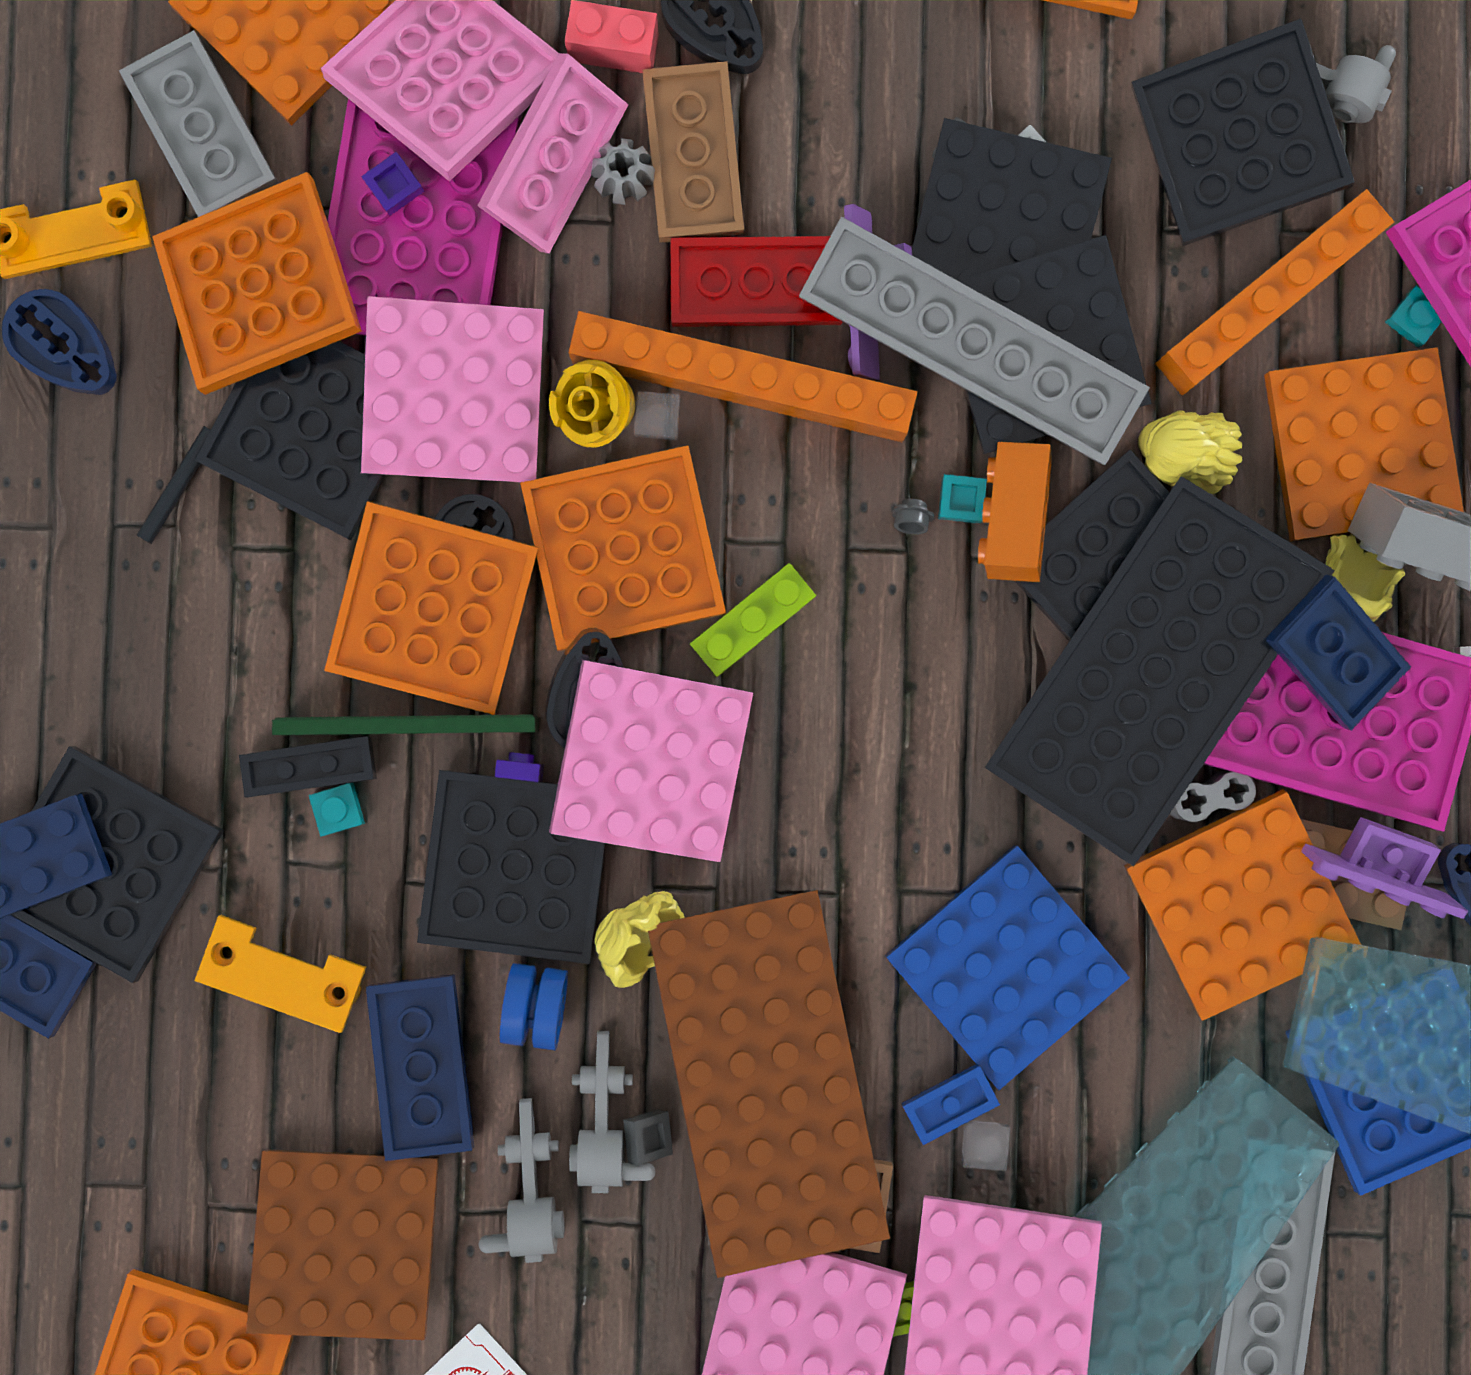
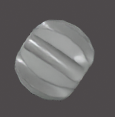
M621 138V145L618 147L611 146L608 141L599 149V153L603 158H594L592 161L591 175L594 178H598L595 181L594 187L602 197L613 194L612 202L614 204L625 205V198L628 196H633L638 202L647 194L643 185H652L654 182L655 169L653 166L648 165L652 157L643 146L633 149L634 142L631 139ZM626 168L629 175L621 177L618 169Z

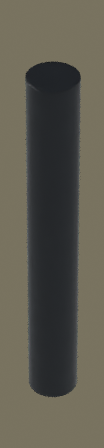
M203 426L138 531L137 536L148 543H153L201 464L195 461L211 431L209 428Z

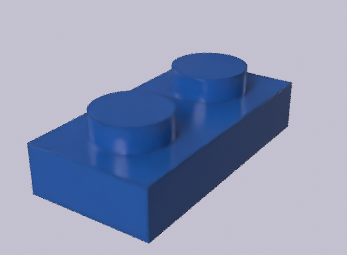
M977 1064L901 1103L922 1145L1000 1105L980 1065Z

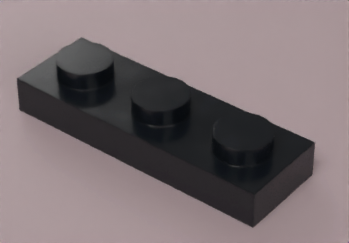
M371 736L239 755L245 798L377 779Z

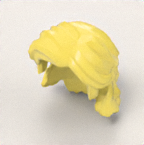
M1182 410L1176 411L1148 423L1138 437V447L1146 459L1144 465L1159 481L1173 487L1182 476L1206 492L1215 494L1223 486L1231 484L1233 481L1232 476H1235L1238 471L1236 465L1242 462V456L1234 453V451L1242 448V442L1238 441L1242 436L1240 427L1235 422L1226 421L1223 413L1211 412L1208 415H1198L1196 412L1185 413Z
M1334 535L1330 537L1331 549H1329L1326 558V565L1335 570L1331 576L1337 578L1374 622L1383 612H1387L1392 608V595L1395 585L1405 576V571L1403 568L1393 569V567L1376 560L1378 555L1368 551L1364 552V549L1359 547L1360 544L1356 543L1355 536Z
M661 891L652 893L647 897L644 895L626 908L611 911L599 924L595 936L596 951L599 955L598 959L615 987L625 988L633 986L641 981L648 968L655 966L653 956H648L651 951L648 931L657 928L656 926L660 922L684 918V913L677 906L678 903L673 899L671 893Z

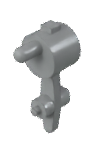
M1383 46L1375 60L1359 55L1345 56L1340 59L1335 70L1316 63L1335 119L1345 123H1366L1373 118L1376 110L1382 112L1392 90L1387 89V86L1391 79L1389 69L1396 56V50L1393 46Z
M597 1031L596 1066H581L580 1074H572V1085H580V1094H595V1130H579L578 1144L570 1145L569 1169L570 1171H577L578 1186H592V1193H609V1186H623V1181H649L653 1179L655 1168L650 1163L639 1166L624 1163V1130H608L609 1094H624L625 1085H633V1074H625V1066H610V1031Z
M532 1098L519 1100L520 1135L506 1136L505 1144L498 1145V1156L505 1155L507 1164L522 1163L524 1199L508 1201L507 1233L484 1235L479 1240V1249L484 1253L510 1252L511 1257L525 1256V1263L542 1262L544 1260L543 1254H556L558 1238H564L565 1224L563 1211H556L554 1197L538 1198L537 1161L551 1160L552 1152L559 1151V1141H551L550 1132L535 1133Z

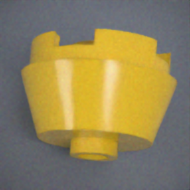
M584 360L566 368L557 384L556 390L551 391L549 395V411L554 425L560 427L562 432L571 441L584 447H600L610 443L630 424L634 416L635 396L632 388L614 367L603 361Z

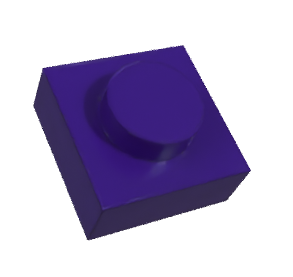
M397 151L361 176L389 216L425 192Z
M509 752L508 760L496 761L495 777L542 782L545 764L534 763L535 755Z

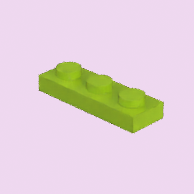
M788 563L692 641L690 645L713 674L719 677L816 597V594L794 567Z

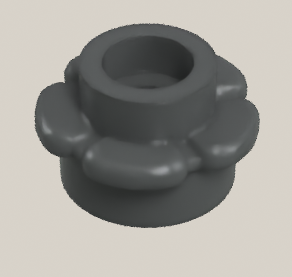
M905 499L902 501V504L893 508L894 527L903 533L924 534L928 531L929 522L934 520V513L928 511L927 504L919 499Z

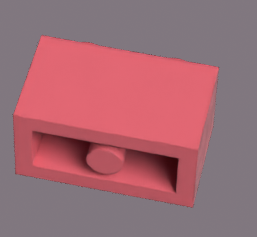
M571 0L564 41L567 54L580 64L643 73L642 69H653L659 37L657 13Z

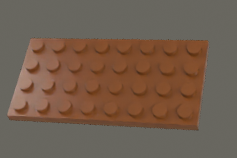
M818 890L660 922L656 926L657 928L648 931L717 1278L890 1239Z

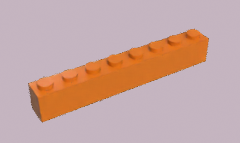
M578 311L568 352L572 364L584 360H599L614 367L624 377L902 443L908 434L917 391L581 311Z

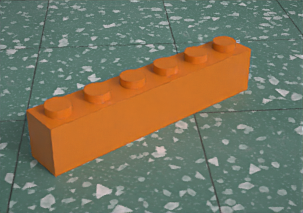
M1366 189L1169 350L1155 364L1183 396L1392 225L1394 220Z

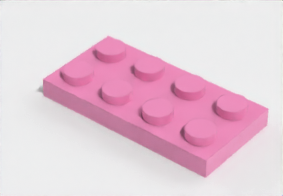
M559 53L477 206L540 252L550 253L591 176L593 159L601 158L599 149L610 141L628 104L569 54Z

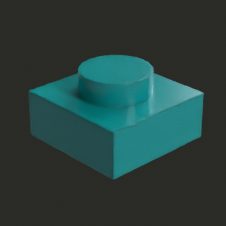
M1416 285L1407 292L1385 321L1387 325L1417 348L1426 343L1442 322L1423 291Z
M944 474L941 483L938 519L982 523L987 479Z
M354 783L344 784L308 795L320 837L365 824Z

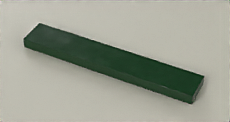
M537 715L280 717L272 720V735L539 732V717Z

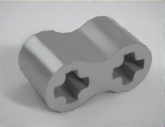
M1219 771L1201 784L1191 782L1170 815L1179 820L1195 822L1207 818L1211 812L1219 808L1242 810L1253 802L1256 794L1255 784L1249 776L1236 772ZM1230 783L1236 784L1237 791L1232 792L1231 797H1225L1223 790L1229 788ZM1188 795H1194L1196 802L1190 804V809L1183 808L1181 801L1186 800Z

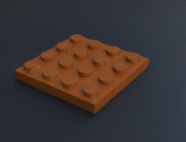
M263 1150L246 1333L425 1340L428 1322L439 1157L424 1156L385 1161V1155Z

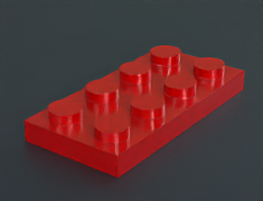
M831 236L670 238L672 327L842 325L843 321L799 298V294Z

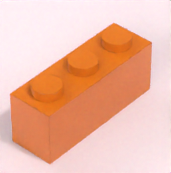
M998 442L996 457H989L987 483H993L992 497L984 498L982 512L983 523H989L987 538H980L978 546V564H984L988 579L1040 582L1052 468L1050 444Z

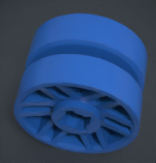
M513 963L509 972L502 1007L500 1043L523 1046L527 1040L529 1029H532V1045L534 1048L556 1051L564 1017L568 970L545 968L540 984L536 985L537 970L535 966Z

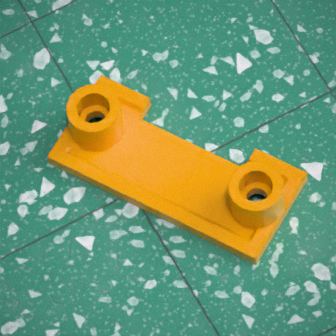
M135 179L99 187L102 197L101 203L35 218L29 217L28 208L24 204L0 209L1 277L9 279L152 247L139 182ZM122 209H128L126 214L119 218V212ZM11 234L10 240L5 243V237Z
M223 915L217 917L194 981L332 1031L343 1032L351 1008L360 997V984L366 970L365 966L330 954L324 968L251 943L256 927ZM224 947L231 948V958L227 959L223 956L222 949ZM336 987L343 988L345 995L342 999L335 997L334 989Z

